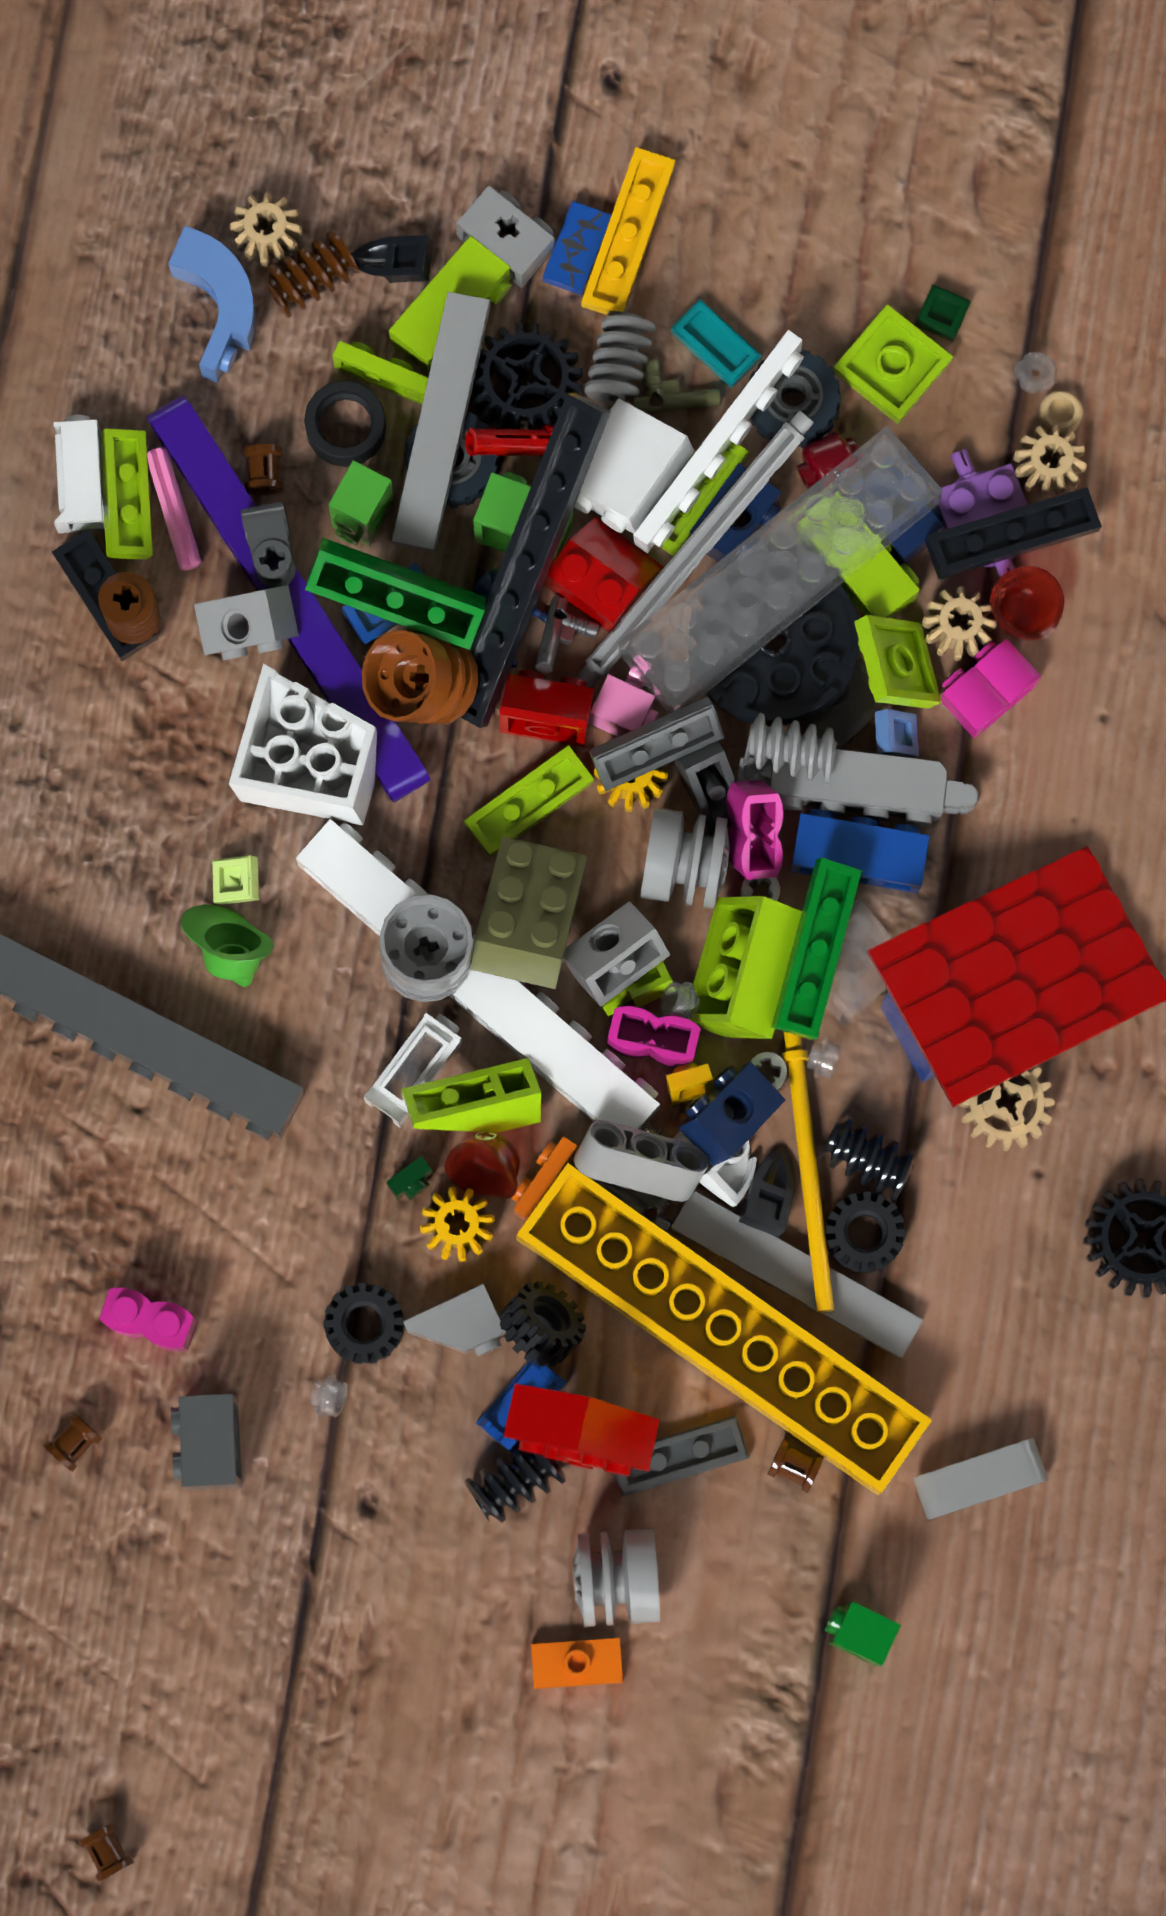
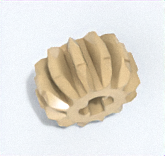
M266 192L264 194L262 203H258L256 198L250 195L247 198L249 209L237 206L235 216L238 220L230 223V232L237 235L233 240V246L236 250L245 249L244 258L248 262L254 260L257 255H260L261 266H268L270 256H275L276 260L282 264V258L285 257L283 250L296 253L298 245L294 239L303 235L302 226L295 224L300 219L299 212L296 209L287 210L289 204L285 197H282L273 204L271 193ZM268 224L269 229L273 228V232L264 235V231H260L259 227Z
M1058 424L1053 425L1050 435H1047L1042 426L1035 428L1034 438L1024 435L1020 441L1023 449L1016 450L1013 456V460L1021 464L1015 470L1016 477H1029L1024 486L1026 491L1033 490L1036 485L1040 486V497L1042 499L1047 498L1050 488H1053L1058 496L1066 493V485L1076 488L1080 482L1077 474L1084 473L1087 467V463L1079 459L1084 455L1085 447L1083 445L1071 446L1076 437L1074 432L1067 433L1064 438L1060 437V426ZM1044 455H1050V461L1054 457L1058 460L1056 468H1049V462L1046 466L1042 463Z
M959 586L956 590L955 599L947 590H942L939 594L940 603L929 601L926 609L931 615L923 618L922 626L932 630L925 638L928 644L937 641L941 642L937 650L939 656H943L947 649L950 648L953 649V659L960 661L963 649L965 648L968 655L974 658L979 652L978 645L986 646L991 642L992 638L986 632L995 630L996 621L985 617L992 612L993 607L991 604H984L978 607L977 604L981 597V593L978 591L972 594L971 599L965 598V588ZM953 617H956L959 622L964 620L968 622L964 631L960 626L951 627Z

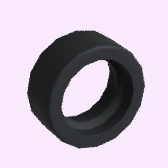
M346 380L328 383L315 392L307 404L304 423L309 445L318 457L331 465L349 467L353 460L363 464L376 455L383 444L386 432V418L383 405L376 394L361 383ZM341 400H351L362 405L368 412L371 421L370 431L366 438L358 445L348 448L337 447L328 442L320 428L321 416L325 409L332 403Z

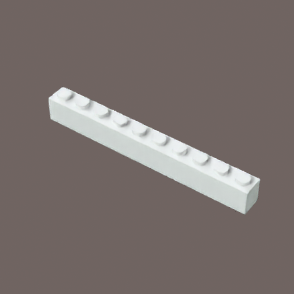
M330 819L296 857L297 864L380 936L384 919L395 905L411 896L428 894L412 879L409 878L404 883L392 873L396 868L395 865L381 852L376 850L373 854H370L359 843L363 838L350 825L343 822L339 827ZM474 935V936L472 937L473 947H474V941H475L476 935ZM427 946L419 948V955H423L426 961L433 960V952H429ZM470 970L467 979L455 993L449 995L452 1000L519 1058H529L533 1070L593 1122L603 1120L641 1130L659 1110L660 1103L655 1100L659 1094L651 1085L640 1077L635 1082L621 1071L625 1064L608 1049H605L602 1053L589 1043L592 1036L585 1028L574 1020L568 1025L556 1014L559 1007L542 992H539L536 996L523 986L525 982Z

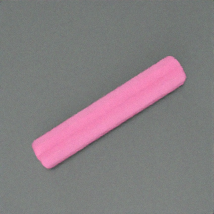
M165 447L152 449L147 452V462L179 568L182 571L195 569L201 565L202 561L168 449Z

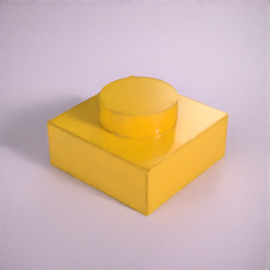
M696 1063L684 1064L675 1068L672 1074L666 1075L667 1091L672 1105L696 1099L702 1094L710 1095L714 1090L713 1077L708 1063L700 1066Z

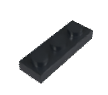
M89 530L84 531L52 551L54 558L121 662L158 639L155 633L143 643L130 645L120 642L110 632L99 607L98 594L101 585L107 578L116 574V571Z

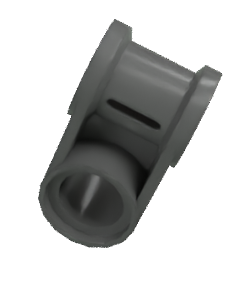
M283 500L240 509L247 544L250 547L253 564L260 582L268 588L289 585L295 576V563L290 543L291 533ZM278 558L279 569L271 571L270 560Z

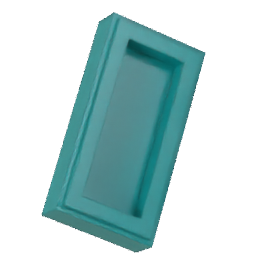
M701 299L671 327L670 333L731 389L761 360L762 355Z

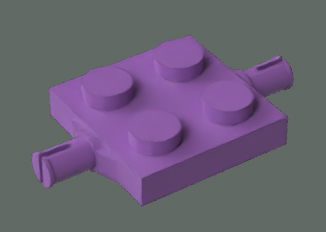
M963 449L961 452L957 451L950 456L960 478L953 484L933 490L930 494L932 503L943 516V521H941L944 525L943 530L1028 505L1011 464L991 471L976 472L967 449ZM1015 557L983 566H996L1004 589L1021 583L1012 559Z

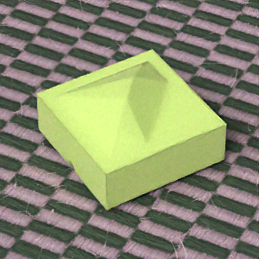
M248 855L212 860L213 903L222 905L259 900L258 857Z

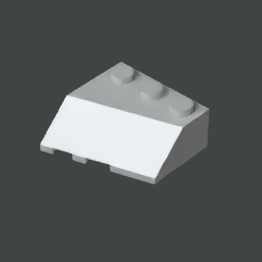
M263 663L229 785L242 802L364 825L375 785L377 729L375 726L338 705L329 703L316 696L301 684L293 683L279 675L276 670Z

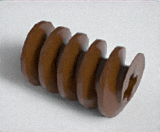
M334 231L326 233L327 246L318 239L311 242L313 255L304 248L298 249V264L289 256L282 258L284 272L275 265L268 267L269 281L264 278V281L274 301L287 318L292 316L289 303L294 302L303 310L306 308L305 294L308 293L316 301L321 300L320 285L325 286L333 293L336 291L334 277L337 276L344 283L348 284L350 283L348 269L353 268L358 274L360 273L347 246Z
M120 572L107 578L101 585L98 601L112 635L120 642L130 645L140 644L150 639L158 630L161 617L157 600L148 581L140 575L131 572Z

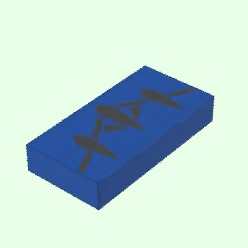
M572 201L543 274L542 282L582 296L594 267L611 215Z

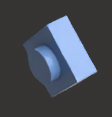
M892 709L875 712L877 754L906 758L918 757L917 714Z

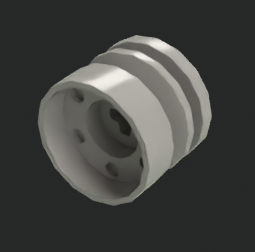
M654 807L640 898L669 902L675 884H683L685 905L692 906L695 887L705 888L703 908L714 909L715 901L725 883L731 844L727 830L728 819L717 817L714 836L704 835L706 815L700 814L693 833L684 832L683 811Z
M431 894L411 896L395 905L384 919L380 932L382 972L390 986L405 998L419 1002L442 1000L455 993L467 979L472 960L473 940L471 925L463 911L448 899ZM427 946L429 952H433V960L426 961L423 955H419V948Z
M654 1528L624 1530L622 1550L619 1551L612 1550L607 1531L600 1532L601 1552H590L589 1532L578 1533V1543L573 1558L575 1600L583 1617L584 1627L595 1626L594 1606L605 1605L606 1625H613L616 1604L626 1605L631 1624L660 1622Z

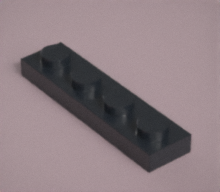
M1086 487L929 534L925 538V543L939 580L1098 532L1102 525L1089 489Z

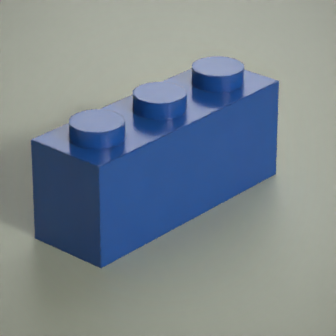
M812 809L809 810V815L800 814L790 872L812 875L816 859L822 857L862 870L859 884L918 894L922 886L930 835L920 834L921 829L912 825L896 824L894 829L878 827V821L871 818L852 817V822L835 819V814L832 812Z

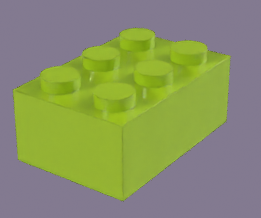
M765 896L717 897L684 1018L694 1022L701 1029L725 1038L772 1039L775 1028L771 1026L802 911Z

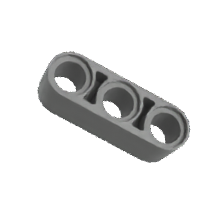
M603 1120L595 1121L591 1124L574 1156L576 1168L589 1178L679 1202L687 1201L692 1196L709 1164L706 1154L700 1148L690 1143Z
M1034 1438L913 1478L927 1521L1048 1480Z

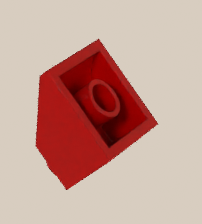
M594 517L567 542L554 559L544 586L559 595V597L566 598L570 605L592 621L598 622L600 627L610 633L663 570L664 566L597 517Z
M520 670L518 675L508 674L499 713L500 733L585 747L589 716L594 698V688L586 687L587 682L570 677L561 678V682L544 680L542 673L530 670Z

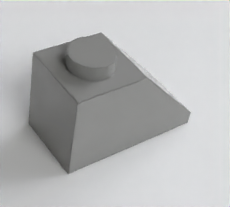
M484 1284L403 1321L409 1334L464 1354L475 1350L478 1357L501 1347L499 1339L506 1334V1331L500 1327V1318Z

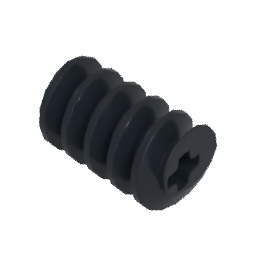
M849 1114L846 1115L834 1126L817 1160L821 1159L826 1153H831L829 1167L834 1169L842 1161H845V1176L850 1177L858 1169L861 1170L860 1184L863 1186L873 1178H876L875 1193L881 1194L889 1186L892 1187L891 1202L894 1203L914 1167V1151L909 1148L900 1157L897 1156L899 1142L893 1140L885 1148H882L883 1133L878 1131L868 1140L866 1139L868 1125L862 1123L852 1131L853 1117Z
M512 1449L509 1452L512 1462L511 1466L498 1458L495 1460L497 1475L494 1476L483 1468L479 1471L482 1481L481 1485H478L470 1478L465 1480V1485L487 1520L489 1521V1516L492 1515L503 1523L506 1521L504 1506L507 1505L518 1513L521 1511L520 1496H523L531 1503L536 1501L535 1486L548 1494L551 1492L549 1477L552 1476L561 1484L566 1482L565 1474L558 1462L545 1458L543 1455L526 1452L527 1455L523 1456L517 1450Z

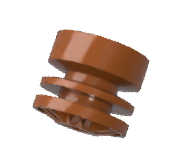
M397 630L387 632L377 639L367 652L362 668V687L369 706L380 717L394 722H418L420 724L428 723L432 725L447 724L463 716L473 703L478 687V669L471 650L419 631Z

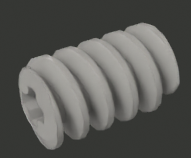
M611 311L602 320L601 328L604 332L598 335L597 345L600 348L594 351L593 361L596 364L589 369V377L592 381L586 383L584 392L588 397L598 402L613 406L618 398L630 404L625 400V397L639 395V389L629 384V381L643 379V373L633 366L634 364L647 363L648 357L637 350L638 348L651 347L652 341L642 336V332H654L656 325L633 313Z
M759 713L751 724L743 766L751 755L755 757L756 769L759 770L763 768L768 759L772 760L774 773H779L785 762L789 763L790 775L792 777H796L802 766H805L808 780L812 781L818 771L823 770L825 784H828L837 747L833 728L828 727L822 737L818 738L816 725L810 724L804 735L800 734L798 721L793 720L787 731H783L781 717H776L771 726L766 727L765 715Z

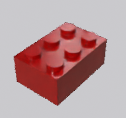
M515 1383L503 1437L520 1441L519 1450L543 1455L545 1458L567 1462L568 1465L593 1470L594 1467L604 1469L605 1472L630 1477L631 1469L649 1472L660 1419L589 1396Z

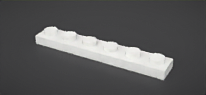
M790 330L786 332L633 534L635 545L649 553L654 545L660 548L665 544L675 529L671 522L680 510L686 514L693 507L701 494L697 488L707 476L712 480L718 474L727 459L723 456L724 452L732 442L739 445L752 427L748 420L758 408L761 411L767 409L778 393V390L774 388L783 374L789 378L802 362L804 356L800 354L802 350L801 338Z

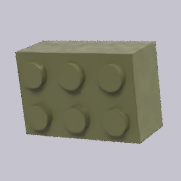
M502 836L474 941L470 970L556 989L583 883L587 855Z

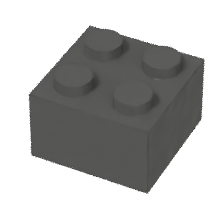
M233 1394L178 1396L179 1407H171L172 1434H175L176 1437L180 1436V1452H173L174 1479L182 1481V1487L188 1491L242 1488L238 1398Z

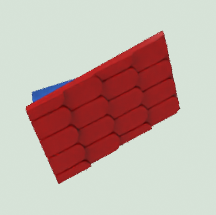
M1088 846L1036 871L1034 870L926 923H922L867 951L888 990L880 1006L921 1082L923 1083L935 1076L953 1108L1166 1002V982L1156 968L1141 937L1125 913L1121 901L1115 895L1102 872L1099 862L1093 856Z

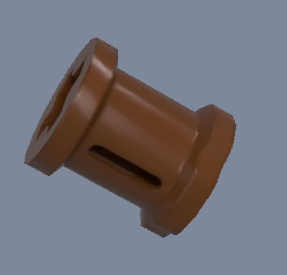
M274 444L246 446L244 448V456L249 460V481L245 483V489L248 494L263 496L281 493L283 491V483L279 481L278 458L282 456V447Z
M74 1412L69 1417L70 1423L53 1442L47 1441L43 1445L50 1454L72 1472L77 1468L75 1462L92 1443L98 1444L102 1440V1437Z
M783 1438L767 1475L771 1477L780 1475L801 1485V1490L808 1493L824 1457L819 1454L812 1457L790 1447V1441Z
M113 1822L78 1841L81 1848L87 1849L98 1870L96 1874L98 1882L134 1863L131 1856L125 1855L114 1834L116 1827Z

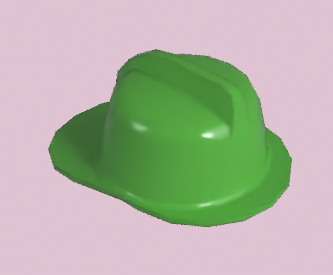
M202 904L193 906L183 913L180 920L183 932L201 948L206 970L215 977L232 980L242 987H247L252 983L254 974L258 971L262 959L270 955L274 948L273 941L269 936L259 931L238 913L219 905Z

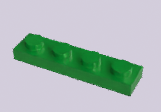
M822 857L816 859L772 1028L810 1040L818 1039L862 870Z

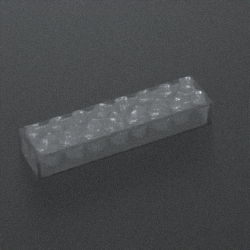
M886 426L619 641L620 656L652 694L655 695L669 714L693 704L939 505L943 490L892 430Z

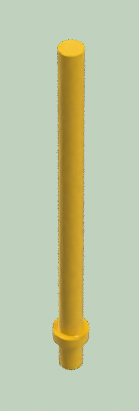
M783 1031L786 1052L782 1053V1059L788 1065L816 1308L818 1313L834 1311V1302L805 1062L809 1060L808 1051L803 1050L802 1037Z

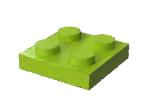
M887 304L837 362L833 370L835 375L899 425L950 365L953 356Z
M866 615L854 621L859 638L858 646L864 657L869 677L868 684L875 702L927 709L942 703L920 622Z

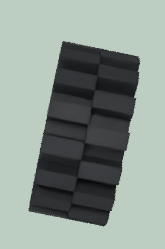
M871 1192L853 1193L838 1202L831 1211L825 1224L826 1243L829 1248V1254L838 1261L837 1264L841 1267H847L851 1269V1272L874 1273V1271L888 1266L901 1251L906 1229L903 1226L904 1219L902 1214L899 1215L896 1210L897 1206L893 1202L890 1203L885 1200V1196L878 1194V1196L873 1195ZM859 1216H869L879 1223L882 1237L877 1246L864 1250L855 1247L850 1242L848 1226L853 1219Z
M536 1281L533 1285L531 1282L525 1284L504 1307L500 1318L503 1319L500 1322L501 1329L508 1330L504 1335L506 1341H514L516 1343L512 1349L517 1354L523 1350L526 1353L525 1360L531 1362L536 1358L537 1365L543 1367L547 1363L550 1367L562 1363L583 1340L585 1336L583 1334L586 1331V1325L581 1323L585 1319L583 1313H575L574 1311L578 1307L576 1302L573 1300L568 1303L565 1300L568 1294L563 1290L557 1294L555 1286L550 1283L545 1288L542 1281Z
M365 1282L354 1286H346L343 1291L336 1293L332 1297L333 1300L330 1305H327L325 1310L324 1329L329 1344L340 1357L355 1364H373L383 1358L386 1359L398 1347L404 1332V1317L399 1303L389 1291L384 1290L379 1285H370ZM359 1307H370L376 1310L381 1317L379 1333L367 1341L353 1338L347 1330V1319L350 1313Z

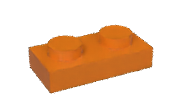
M564 1136L557 1145L552 1141L547 1144L536 1161L542 1168L533 1181L525 1177L511 1198L517 1202L513 1208L514 1214L524 1221L529 1218L566 1164L576 1154L578 1149L576 1144Z

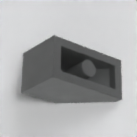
M718 741L674 760L679 776L699 815H706L705 827L710 835L714 834L717 817L727 818V827L731 826L732 823L727 814L726 799L731 783L736 780L725 751Z

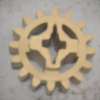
M1038 1067L1032 1072L1026 1071L1016 1076L1027 1084L1022 1087L1008 1080L990 1089L987 1101L982 1102V1104L978 1105V1096L958 1105L969 1110V1113L962 1117V1124L973 1122L976 1126L970 1136L976 1138L982 1133L986 1135L985 1147L990 1148L996 1140L1001 1141L1003 1151L1010 1149L1012 1140H1016L1021 1149L1028 1145L1027 1134L1038 1139L1042 1132L1037 1124L1048 1125L1052 1119L1043 1111L1053 1107L1055 1104L1054 1099L1044 1098V1093L1052 1086L1051 1083L1044 1082L1040 1084L1037 1080L1042 1070ZM1001 1093L1007 1099L1014 1097L1016 1103L1011 1108V1113H1009L1006 1107H997L996 1103L1001 1098ZM1035 1101L1033 1116L1029 1123L1025 1125L1022 1112L1025 1105ZM992 1119L1004 1124L1006 1131L995 1129L986 1121Z

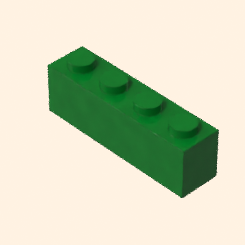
M323 537L310 569L305 588L306 591L468 650L472 646L485 612L486 597Z

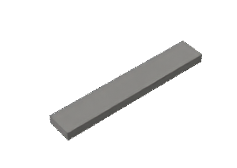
M452 292L447 293L392 537L393 544L436 552L491 307V302L488 299Z
M694 1191L692 1196L685 1202L670 1230L817 1312L811 1258L809 1255L771 1234L740 1223V1216ZM830 1268L834 1311L819 1314L897 1358L902 1359L923 1319Z

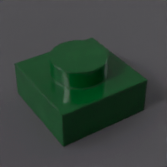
M420 1156L386 1182L387 1187L397 1201L405 1195L409 1200H412L430 1186L427 1179L433 1175L432 1169L423 1157Z

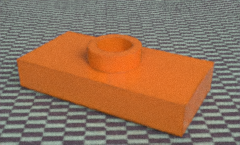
M620 1638L531 1644L534 1689L623 1683Z

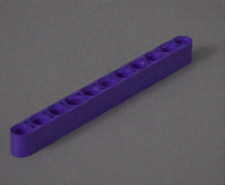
M181 394L148 414L146 418L163 447L168 449L170 458L255 590L270 589L259 580L253 564L251 550L247 544L240 509L256 505L187 398ZM278 558L270 560L271 571L279 569ZM295 567V576L288 586L299 636L288 638L287 640L327 702L338 705L376 727L375 777L391 801L395 803L431 781L430 776L396 722L380 717L369 706L362 687V669L313 593L305 590L306 582Z

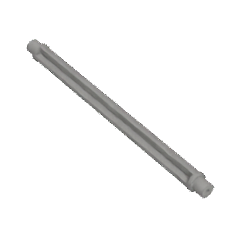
M799 410L789 423L785 422L782 425V428L621 618L618 625L611 630L590 657L585 660L587 664L577 675L578 679L587 682V686L592 688L601 676L605 677L608 674L609 670L630 647L633 640L645 629L698 566L706 553L714 547L756 497L774 472L782 466L798 445L804 441V434L814 424L811 419Z

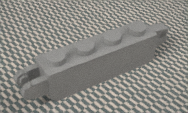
M836 749L828 784H825L823 770H819L811 781L808 780L805 766H802L796 777H792L790 775L789 763L785 762L779 773H774L771 759H768L763 768L759 770L756 769L755 757L749 758L744 766V758H741L737 781L762 779L778 793L782 801L783 810L800 811L804 805L820 807V810L832 812L835 816H844L845 811L862 812V817L871 818L876 821H887L889 816L906 818L905 822L914 826H931L932 821L939 822L943 813L967 815L968 812H972V809L975 808L978 802L977 799H979V792L976 791L973 784L969 785L968 783L963 784V782L946 780L947 770L939 761Z

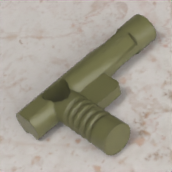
M649 360L646 364H643L647 391L646 396L634 397V407L645 413L720 405L719 388L680 392L678 380L661 381L659 360ZM653 396H657L663 404L651 406L649 402Z

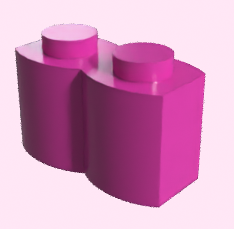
M1005 639L999 645H996L994 641L988 643L974 657L978 662L966 673L961 668L958 669L942 684L945 689L941 696L942 704L974 739L1033 690L1042 677L1008 639Z
M762 779L732 782L726 799L727 814L732 823L728 830L729 842L731 843L728 860L747 880L775 878L780 872L783 860L782 845L777 836L783 822L781 798Z
M623 1006L614 1009L607 1046L612 1051L626 1057L640 1058L650 1055L661 1064L679 1067L684 1064L693 1063L701 1028L686 1018L678 1016L657 1018L642 1008Z
M127 1288L109 1289L99 1317L108 1328L122 1336L131 1338L146 1337L154 1345L174 1352L188 1350L197 1324L194 1316L183 1307L170 1302L152 1303L141 1293Z

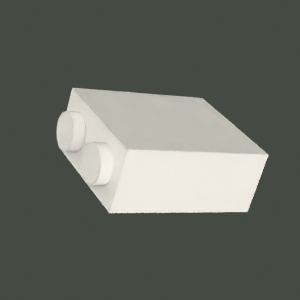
M618 398L610 410L611 414L574 507L586 514L590 510L602 516L601 519L606 525L619 533L626 529L634 534L695 454V450L687 435Z

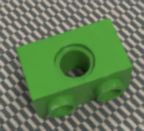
M354 460L352 461L328 504L332 527L336 529L335 534L339 538L352 545H358L359 541L368 546L372 544L394 503L391 479Z

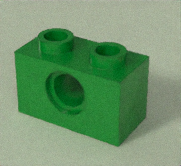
M851 1601L846 1602L844 1608L840 1606L834 1608L824 1631L831 1634L827 1642L828 1644L873 1666H883L901 1624Z

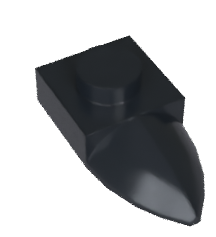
M428 235L385 237L362 245L354 250L351 255L359 271L372 276L385 277L389 283L429 281L434 242Z
M781 1147L772 1152L758 1167L745 1194L739 1218L740 1223L776 1237H780L785 1231L795 1189L794 1169L785 1148Z

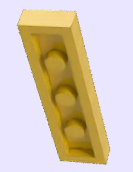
M635 147L583 295L581 307L608 315L611 311H625L676 160Z

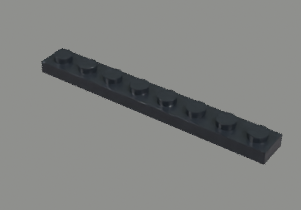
M577 393L566 395L485 604V612L470 648L477 664L478 687L473 703L461 718L478 728L486 727L490 722L611 414V411Z

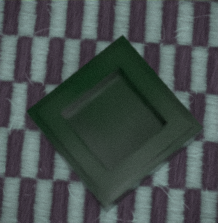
M932 284L914 326L954 342L970 307L971 300Z

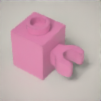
M636 657L625 682L608 674L590 711L589 724L619 737L655 721L659 713L653 710L655 695L642 690L650 675L652 664Z

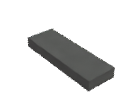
M706 697L590 749L589 752L600 782L605 791H608L724 738L713 703Z
M735 1415L655 1440L649 1472L631 1469L630 1477L615 1474L622 1497L749 1459L737 1416Z

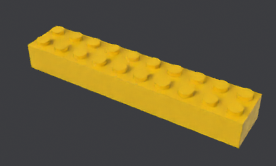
M569 1163L566 1164L516 1235L517 1241L877 1496L884 1491L932 1421V1419Z

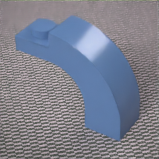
M184 226L168 264L172 277L203 289L213 298L218 306L217 323L199 363L202 377L218 383L222 372L229 373L235 362L237 349L233 348V346L235 345L248 351L251 349L256 330V310L251 285L242 265L227 247L201 231Z

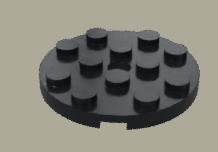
M768 558L736 567L714 582L709 588L710 592L693 613L688 633V652L699 686L719 709L738 720L750 724L754 722L759 713L765 715L766 726H771L776 717H781L782 724L785 726L790 725L793 720L802 722L816 716L831 706L843 694L858 667L861 651L858 646L859 638L854 621L858 620V616L850 597L831 576L827 577L823 573L809 567L808 563L786 558ZM780 633L787 639L786 644L778 653L767 650L763 646V641L769 634Z

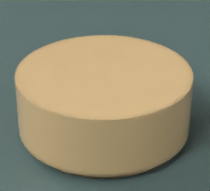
M1063 390L1048 394L1042 401L1039 409V421L1042 427L1050 433L1053 425L1058 424L1060 426L1059 436L1073 432L1078 427L1083 415L1080 400L1071 392Z

